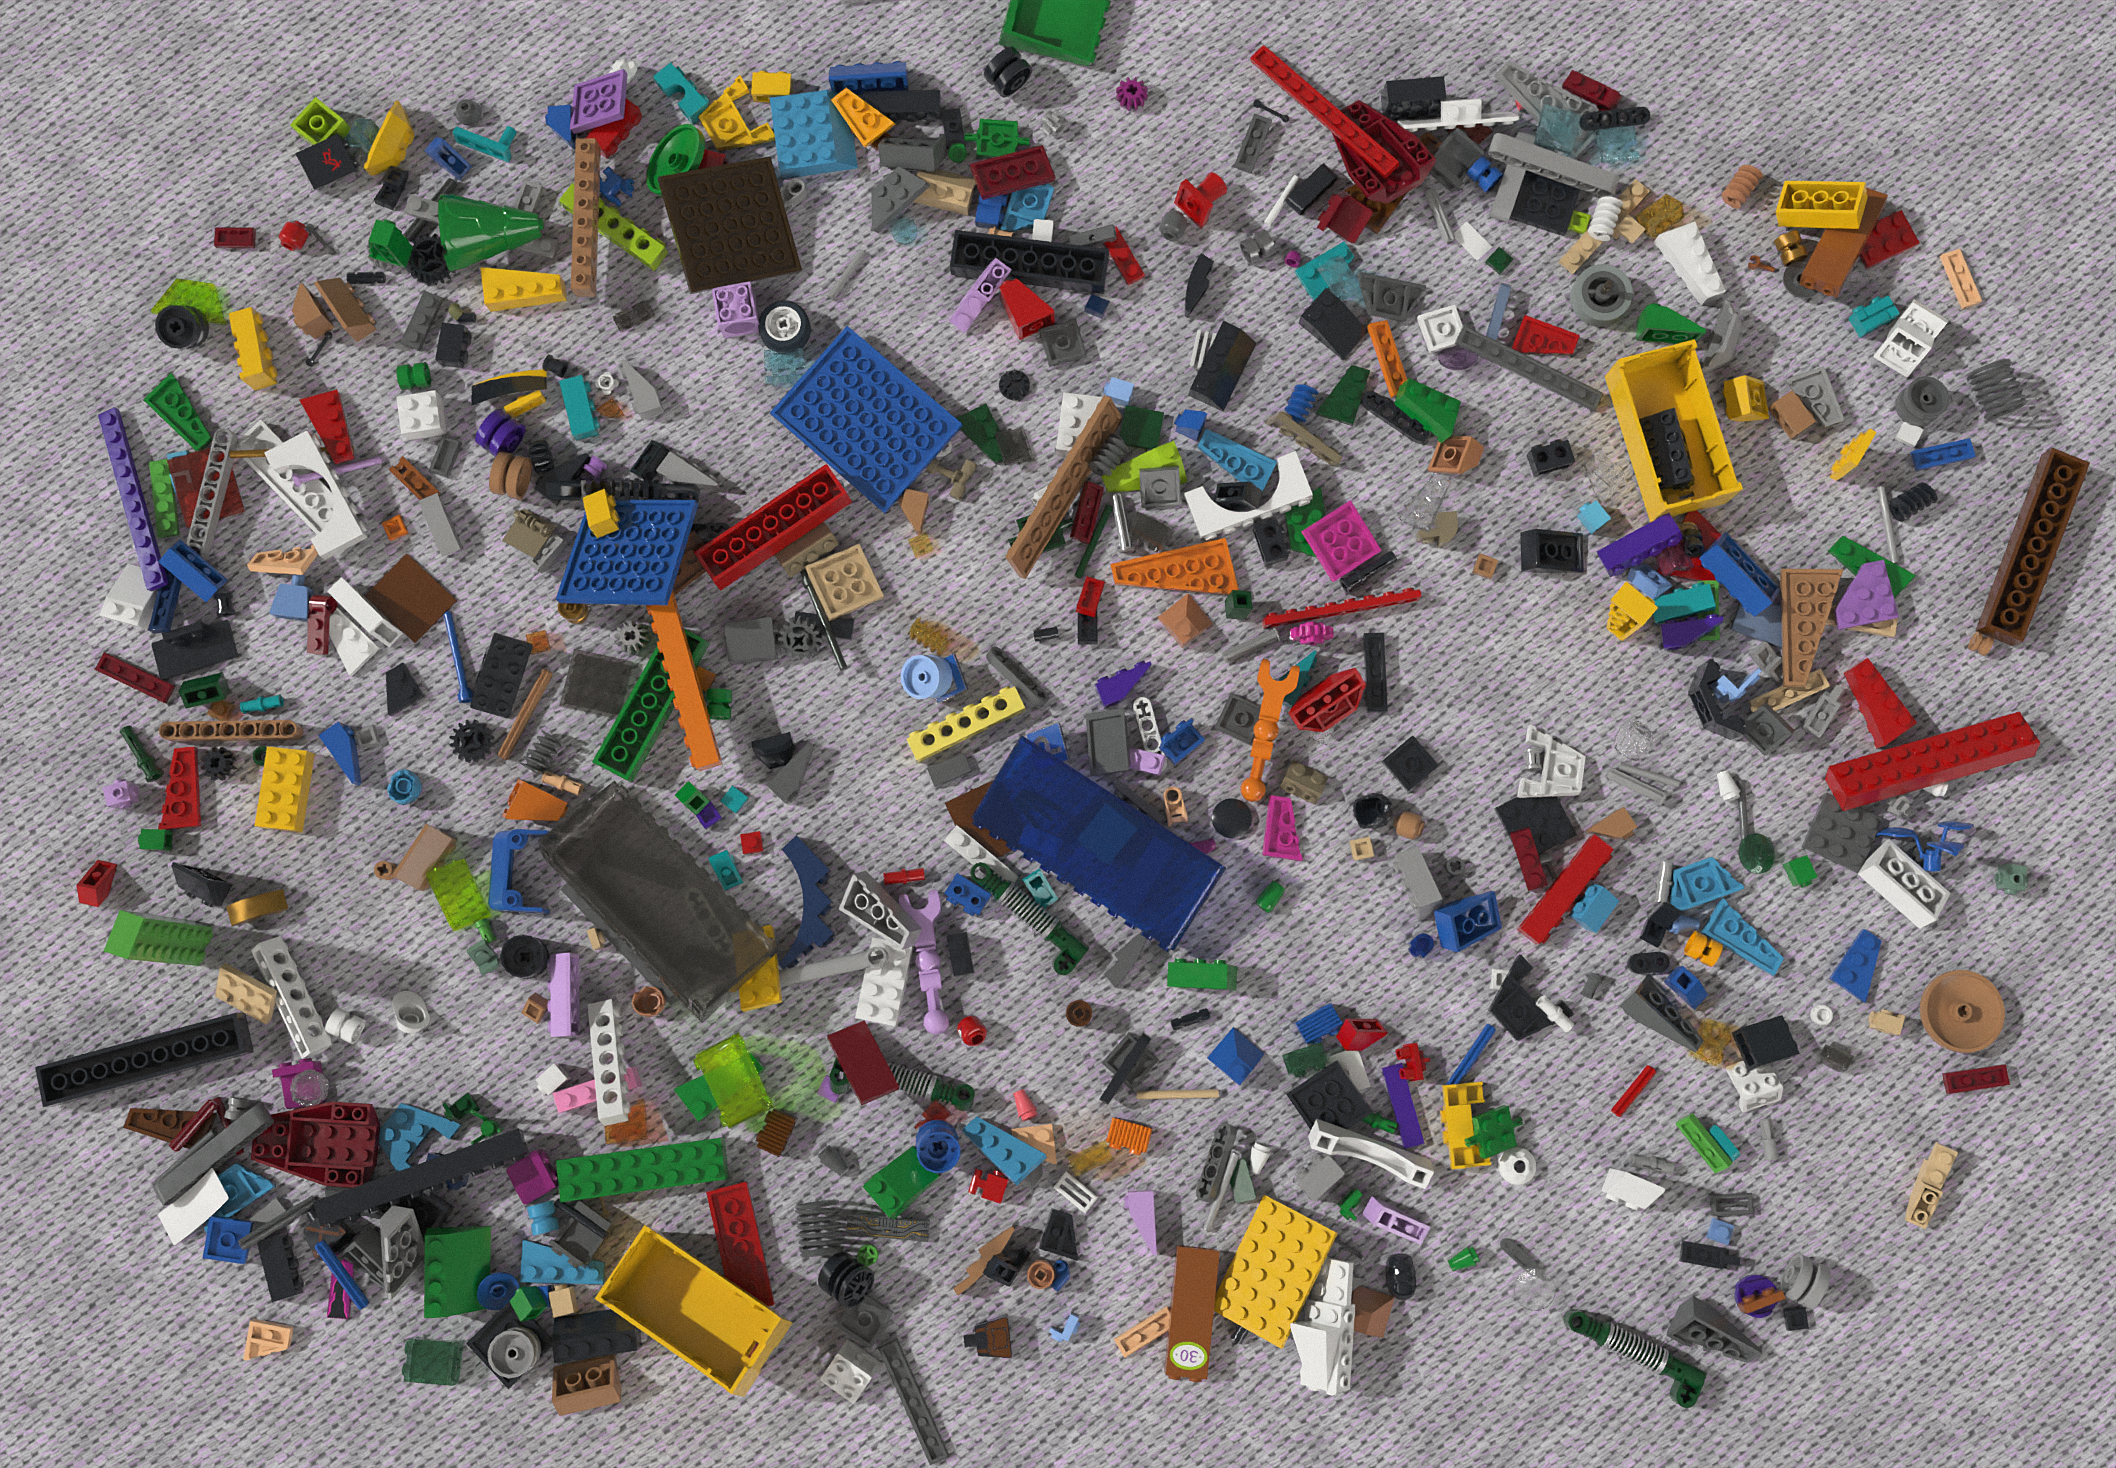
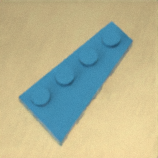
M1208 429L1205 430L1197 447L1239 482L1249 481L1261 489L1262 493L1277 464V461Z
M1721 898L1701 933L1710 939L1722 943L1726 949L1769 975L1774 976L1784 957L1763 939L1751 925L1746 923L1741 918L1742 916L1736 910L1734 911L1724 898Z
M977 1116L962 1129L963 1134L1016 1186L1047 1158L1045 1153Z

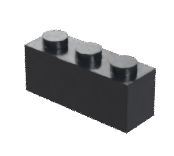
M288 1232L257 1242L271 1301L276 1302L303 1293L304 1281L298 1274L299 1262L293 1254L294 1242L292 1237L288 1235Z

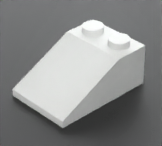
M127 564L106 596L100 616L111 621L148 630L158 589L152 592L147 590L141 568Z
M1610 1168L1601 1192L1606 1193V1198L1618 1202L1619 1199L1625 1201V1206L1637 1211L1638 1207L1646 1209L1664 1193L1665 1188L1625 1171Z

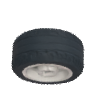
M782 300L772 303L764 309L759 318L758 330L763 343L768 349L777 354L788 355L800 351L807 344L811 334V325L806 312L801 306L791 301Z

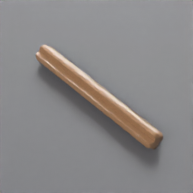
M546 669L541 671L498 752L500 758L504 760L509 759L553 676L552 672Z

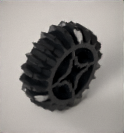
M426 233L425 238L419 235L418 242L412 240L414 245L406 267L411 276L417 279L419 283L422 284L424 282L428 286L431 282L437 286L438 280L444 283L443 278L445 277L451 279L449 273L456 272L455 270L449 271L446 261L442 262L440 259L442 256L441 252L444 250L441 238L435 233L432 237ZM419 257L422 258V267L420 269L418 268Z

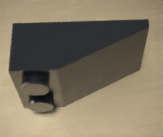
M1327 288L1322 291L1301 315L1298 323L1342 360L1368 332L1348 307Z
M1532 529L1520 533L1521 572H1584L1583 533Z
M173 862L171 865L178 887L185 890L183 894L194 899L197 896L203 899L201 903L213 908L214 905L222 906L233 884L199 867Z
M428 1190L423 1191V1195L410 1199L409 1196L403 1198L402 1203L395 1205L414 1210L424 1243L426 1228H441L455 1208ZM389 1204L381 1206L382 1210L376 1213L382 1217L391 1207Z

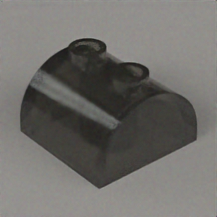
M1137 511L1128 530V533L1131 534L1130 539L1141 543L1143 540L1149 544L1147 548L1156 553L1159 550H1165L1175 530Z

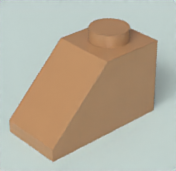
M905 489L904 494L899 498V506H901L903 514L916 534L921 536L930 499L929 494Z
M1622 807L1586 831L1592 835L1595 834L1615 840L1623 838L1625 840L1634 834L1633 830L1637 828V825L1627 810Z

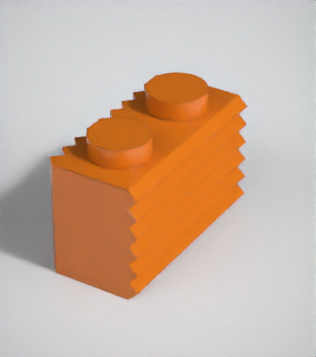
M1112 1117L1106 1142L1110 1143L1109 1147L1121 1150L1123 1146L1130 1148L1129 1153L1141 1156V1152L1146 1153L1152 1128Z

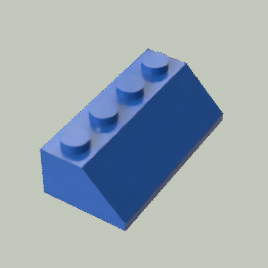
M894 61L885 64L881 62L869 65L857 63L853 66L839 64L835 67H830L829 83L831 91L840 93L847 88L855 95H863V91L909 90L907 63Z
M1724 532L1699 558L1702 566L1710 570L1715 575L1717 582L1723 584L1728 589L1729 594L1734 599L1739 600L1743 609L1754 617L1771 605L1781 590L1727 532Z

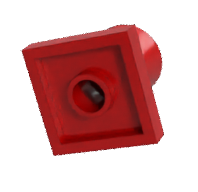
M1214 172L1208 173L1196 188L1185 179L1179 186L1174 204L1202 229L1207 224L1212 211V202L1227 194L1226 184Z

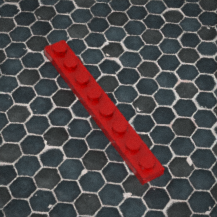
M1406 588L1401 593L1396 594L1394 591H1389L1379 597H1375V595L1365 596L1363 600L1356 601V598L1344 600V603L1341 604L1329 602L1324 604V607L1317 608V605L1305 607V610L1297 611V609L1285 611L1286 614L1269 613L1263 618L1262 624L1263 629L1272 628L1273 626H1283L1419 601L1422 596L1420 589Z

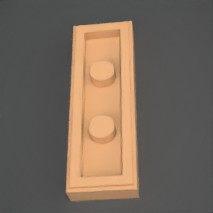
M1961 249L1942 254L1940 259L1961 309L1981 303L1982 299Z
M1167 1306L1114 1338L1124 1358L1168 1331L1170 1310Z

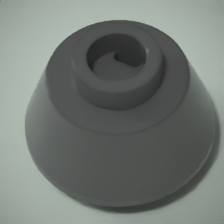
M465 99L457 104L456 118L461 124L473 125L480 120L482 110L478 103Z

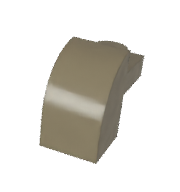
M1457 511L1436 513L1434 516L1435 529L1419 530L1416 534L1417 542H1423L1426 545L1432 544L1436 540L1437 548L1447 545L1458 530Z

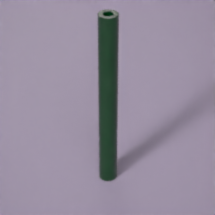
M1105 506L1091 537L1090 544H1088L1075 572V577L1082 578L1113 507Z

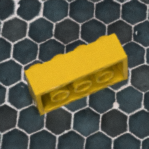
M1784 181L1776 208L1778 227L1859 229L1868 198L1866 182Z
M267 747L254 826L263 829L303 833L315 757L314 753L306 750Z

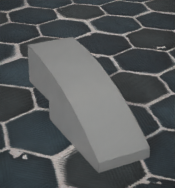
M436 493L419 500L442 557L462 549L463 547L454 530L455 527L439 494Z

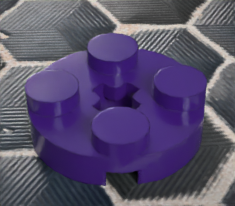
M1747 1275L1736 1283L1734 1293L1736 1304L1743 1301V1297L1753 1294L1754 1291L1762 1294L1763 1289L1774 1287L1775 1289L1776 1286L1761 1275ZM1778 1302L1750 1312L1747 1315L1755 1318L1769 1316Z

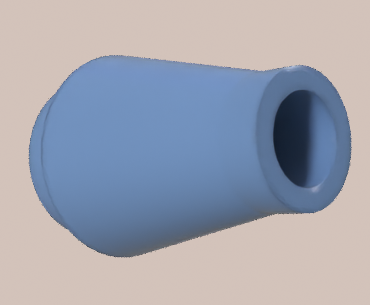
M1681 915L1667 929L1669 932L1678 934L1698 930L1700 923L1698 918Z

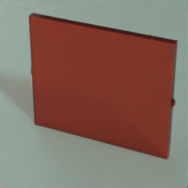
M211 448L167 460L186 528H190ZM224 453L219 455V462H222L224 460ZM233 467L219 519L245 512ZM219 472L214 474V481L219 479ZM214 491L209 494V500L215 497ZM209 510L204 513V519L209 518Z

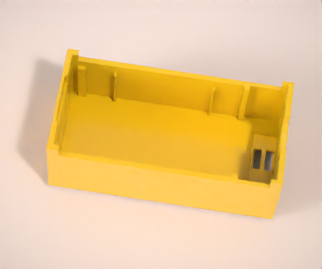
M1695 339L1620 358L1605 375L1650 522L1667 513H1670L1673 518L1679 514L1726 504L1743 490L1741 482H1737L1695 351L1697 348ZM1671 408L1676 409L1680 427L1685 433L1693 466L1691 473L1695 480L1694 485L1690 489H1683V491L1676 489L1674 491L1672 488H1667L1660 491L1658 484L1661 482V479L1656 476L1639 422L1640 418ZM1694 494L1692 497L1679 500V497Z
M646 1225L643 1226L595 1297L597 1301L609 1307L725 1388L730 1394L742 1397L746 1396L761 1373L760 1369L792 1325V1322L659 1231ZM757 1342H758L759 1345L757 1346V1348L755 1349V1351L753 1352V1354H752L751 1357L749 1358V1357H748L749 1354L751 1353V1351L753 1350V1348L755 1347V1345H756Z

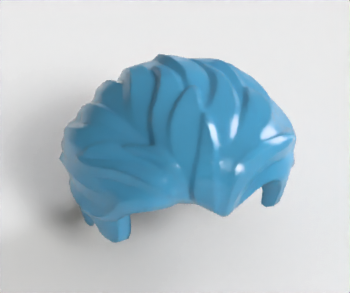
M398 770L391 776V783L387 787L388 795L400 805L411 804L418 799L422 791L419 777L410 770Z

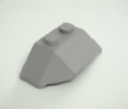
M1726 300L1720 307L1700 364L1703 376L1724 367L1729 361L1732 362L1737 350H1734L1735 345L1739 344L1743 333L1740 331L1743 325L1729 300Z

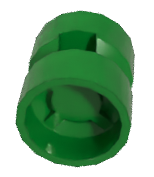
M426 362L414 363L413 367L410 364L397 366V381L402 391L414 389L415 385L419 388L431 387V373Z
M721 688L706 690V701L709 703L706 707L710 719H731L732 708L729 704L732 702V690Z

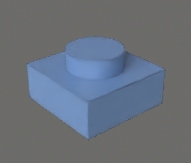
M1712 1218L1706 1238L1729 1245L1734 1225Z

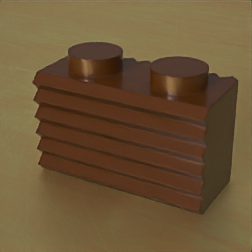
M777 1108L768 1111L764 1120L767 1123L764 1131H759L755 1140L758 1142L757 1147L780 1157L798 1118Z

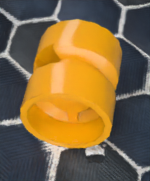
M1694 931L1684 948V955L1692 959L1699 958L1701 963L1712 967L1720 957L1723 944L1714 939L1707 940L1706 935Z

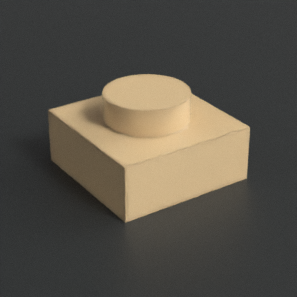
M1370 837L1349 841L1353 861L1374 857Z
M598 928L587 930L593 950L605 948L604 942H606L603 932L599 931Z

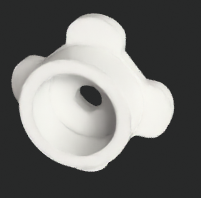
M605 372L595 382L597 388H601L605 395H610L614 387L619 386V381L613 379L609 372Z

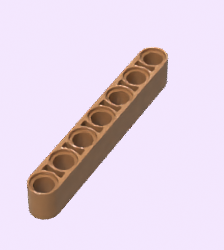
M291 720L164 722L159 727V735L163 739L172 742L290 741L300 739L304 732L303 727L299 723ZM254 726L253 734L249 735V729ZM274 726V732L269 735V729ZM294 726V732L289 735V728ZM194 727V733L190 736L189 731ZM214 727V733L210 736L209 730ZM234 727V733L229 735L230 728ZM174 728V734L170 736L169 732Z

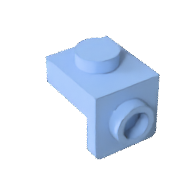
M1071 1312L1063 1331L1051 1326L1049 1329V1333L1052 1334L1051 1337L1059 1342H1063V1340L1068 1341L1071 1334H1076L1080 1326V1322H1078L1079 1316Z

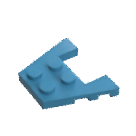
M401 1103L380 1129L379 1144L398 1172L413 1166L408 1162L409 1158L433 1128L451 1140L462 1125L455 1121L450 1122L446 1117Z

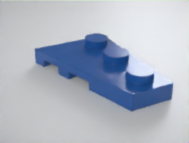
M1862 929L1829 979L1863 1003H1866L1882 941L1866 929Z

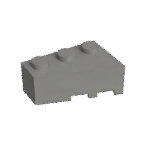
M1417 846L1395 854V862L1393 863L1395 872L1401 876L1402 887L1408 894L1418 922L1434 916V910L1442 906L1443 898L1419 847Z

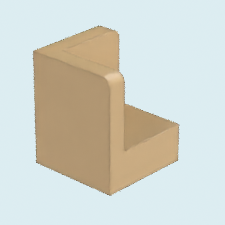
M1627 215L1614 229L1612 236L1617 240L1622 235L1630 243H1634L1643 234L1645 228L1630 215Z

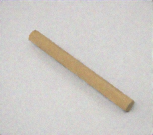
M1218 1089L1136 1091L1137 1099L1219 1098Z

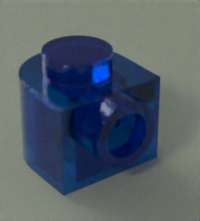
M1425 933L1414 936L1407 943L1410 954L1415 958L1419 956L1421 959L1434 947L1433 938Z

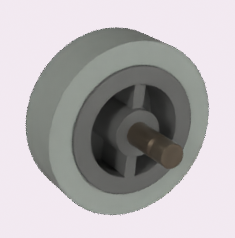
M1598 264L1585 269L1579 275L1572 286L1570 302L1575 314L1585 323L1594 326H1607L1618 321L1627 311L1632 301L1633 289L1629 278L1620 269L1607 264Z

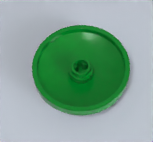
M691 124L677 126L660 141L650 158L646 171V183L650 191L662 197L658 182L659 176L698 169L705 149L704 135L698 128Z

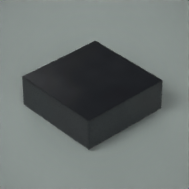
M1806 1307L1783 1309L1787 1331L1809 1329Z

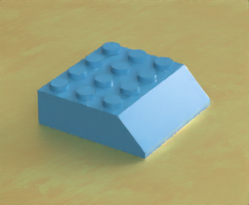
M822 90L770 98L778 165L782 179L858 168L854 136L851 134V128L831 101L839 93Z

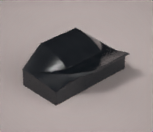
M790 732L751 742L756 758L762 761L768 769L786 766L791 761L792 753L795 751V744Z

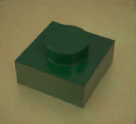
M1498 247L1485 263L1500 275L1513 261V258Z

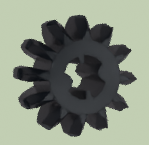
M537 440L529 443V455L535 472L537 474H545L554 469V461L548 442L546 440Z
M212 747V753L209 751L205 752L207 757L201 758V761L205 762V764L200 767L202 770H206L205 776H211V779L215 781L218 778L222 781L226 780V775L229 777L233 776L230 770L237 769L236 766L232 765L237 759L232 757L234 754L232 751H227L224 747H220V749Z

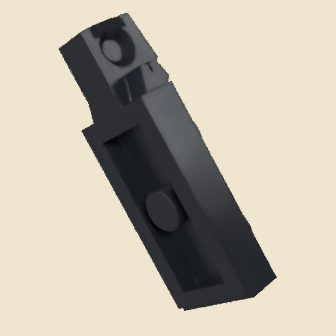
M1682 1240L1680 1262L1718 1269H1727L1728 1264L1740 1265V1257L1729 1255V1250L1726 1248Z

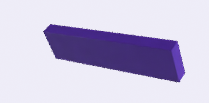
M1398 1063L1381 1069L1403 1148L1406 1149L1425 1143L1407 1080L1400 1079L1399 1070L1403 1068V1065Z

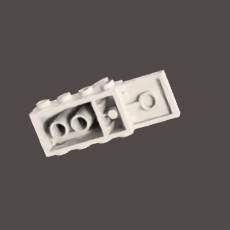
M1326 1257L1311 1289V1298L1306 1299L1304 1307L1305 1320L1294 1322L1290 1325L1302 1362L1300 1384L1309 1386V1390H1325L1328 1395H1339V1392L1350 1390L1355 1304L1351 1303L1354 1262Z

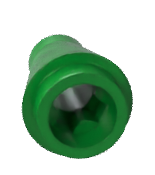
M1466 1246L1447 1261L1454 1272L1477 1266L1476 1263L1480 1262V1259L1473 1246L1469 1248Z

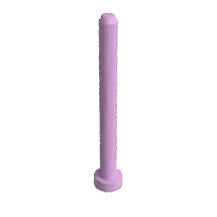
M377 456L331 467V469L334 468L338 474L378 465L382 463L381 457ZM317 472L303 475L292 474L296 487H300L301 483L324 478Z

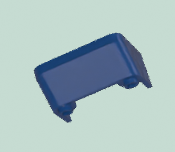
M514 829L500 831L494 836L488 904L492 910L499 912L550 913V910L545 908L523 907V896L520 892L511 890L514 850L524 848L528 843V836L555 838V833L548 830Z

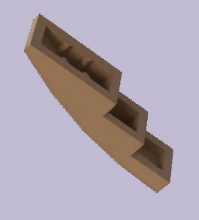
M1014 1225L979 1248L978 1251L982 1257L966 1268L970 1276L953 1288L957 1295H960L978 1280L993 1255L1002 1252L1015 1230Z

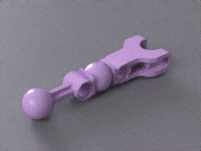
M937 889L929 891L928 905L921 910L914 909L911 906L910 898L906 894H900L899 905L922 928L915 944L917 953L915 964L920 971L921 991H926L929 1010L924 1017L923 1024L929 1033L939 1035L944 1033L949 1026L948 1015L940 1008L938 989H942L941 975L938 969L941 964V958L936 951L934 923L942 912L939 893Z

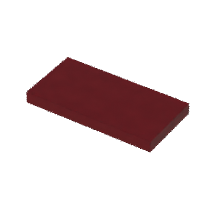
M1043 145L970 164V169L982 200L1051 183L1056 179Z
M865 1020L827 1035V1040L861 1106L899 1090V1085Z

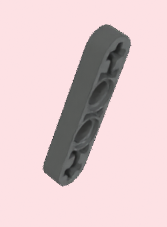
M992 647L986 654L988 662L1034 706L1041 708L1049 700L1046 691L1002 649Z
M1221 1123L1216 1129L1196 1189V1196L1201 1201L1210 1203L1217 1196L1237 1135L1236 1128L1231 1124ZM1222 1147V1156L1218 1158L1217 1151ZM1213 1167H1215L1216 1174L1213 1178H1211L1210 1171Z

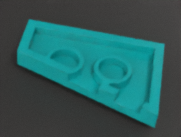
M1345 241L1296 269L1295 274L1314 301L1325 288L1329 289L1331 284L1353 261L1354 255Z

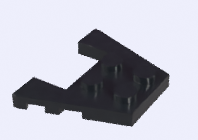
M1521 954L1516 957L1488 1009L1515 1041H1519L1541 1031L1543 1028L1556 1024L1548 1019V1015L1536 1005V1002L1519 984V981L1533 969ZM1559 1000L1555 1004V1006H1559L1563 1010V1013L1568 1018L1574 1015L1563 1000Z

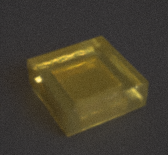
M926 532L908 539L915 558L934 551Z

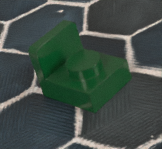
M468 1092L452 1105L447 1102L442 1104L445 1109L444 1115L450 1122L455 1121L460 1125L473 1116L470 1113L471 1110L477 1112L480 1110L474 1097Z

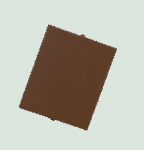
M407 553L365 595L414 643L434 624H437L444 613L457 602L451 594Z
M999 777L945 802L955 826L960 827L996 858L1003 857L1006 853L1023 846L1018 843L1024 829Z

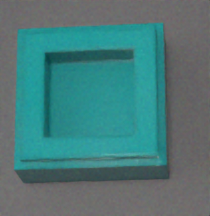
M732 785L720 802L737 814L749 798Z

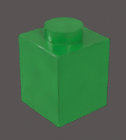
M687 781L675 794L695 815L710 802L690 781Z
M141 829V834L138 836L139 849L147 851L172 850L173 831Z
M1808 855L1800 856L1782 864L1792 886L1800 885L1801 888L1813 883L1812 879L1818 877Z
M523 1286L519 1288L510 1300L521 1322L536 1319L548 1306L537 1286Z

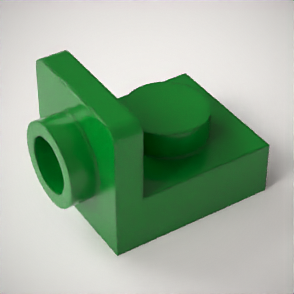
M1355 1187L1338 1204L1341 1208L1339 1213L1347 1221L1350 1218L1353 1221L1358 1219L1349 1210L1351 1207L1353 1209L1357 1207L1362 1201L1360 1197L1363 1194Z

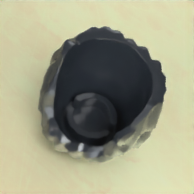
M1381 793L1363 795L1356 799L1353 805L1354 817L1362 829H1377L1386 826L1393 816L1394 808L1392 802Z

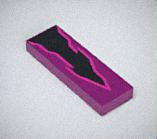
M343 1259L340 1262L354 1280L355 1270L352 1269L354 1265ZM332 1273L327 1318L349 1319L352 1300Z

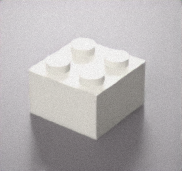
M436 390L396 397L401 434L408 441L447 434L443 401Z

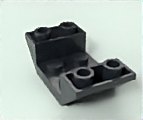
M1710 659L1698 666L1688 694L1703 728L1732 740L1746 733V725L1738 714L1723 720L1722 710L1719 705H1716L1714 700V692L1707 685L1721 677V669L1714 659Z

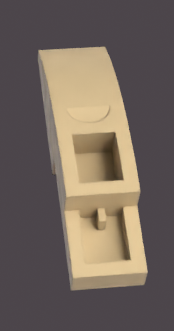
M1935 1143L1928 1160L1924 1159L1907 1206L1906 1221L1926 1229L1943 1194L1941 1188L1958 1154L1956 1150L1940 1143Z

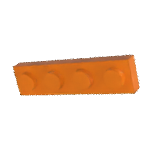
M1388 321L1370 323L1367 328L1390 397L1395 398L1399 387L1407 378Z

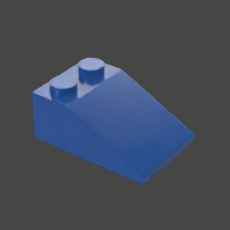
M1495 891L1449 902L1434 910L1440 945L1442 948L1460 952L1502 929Z

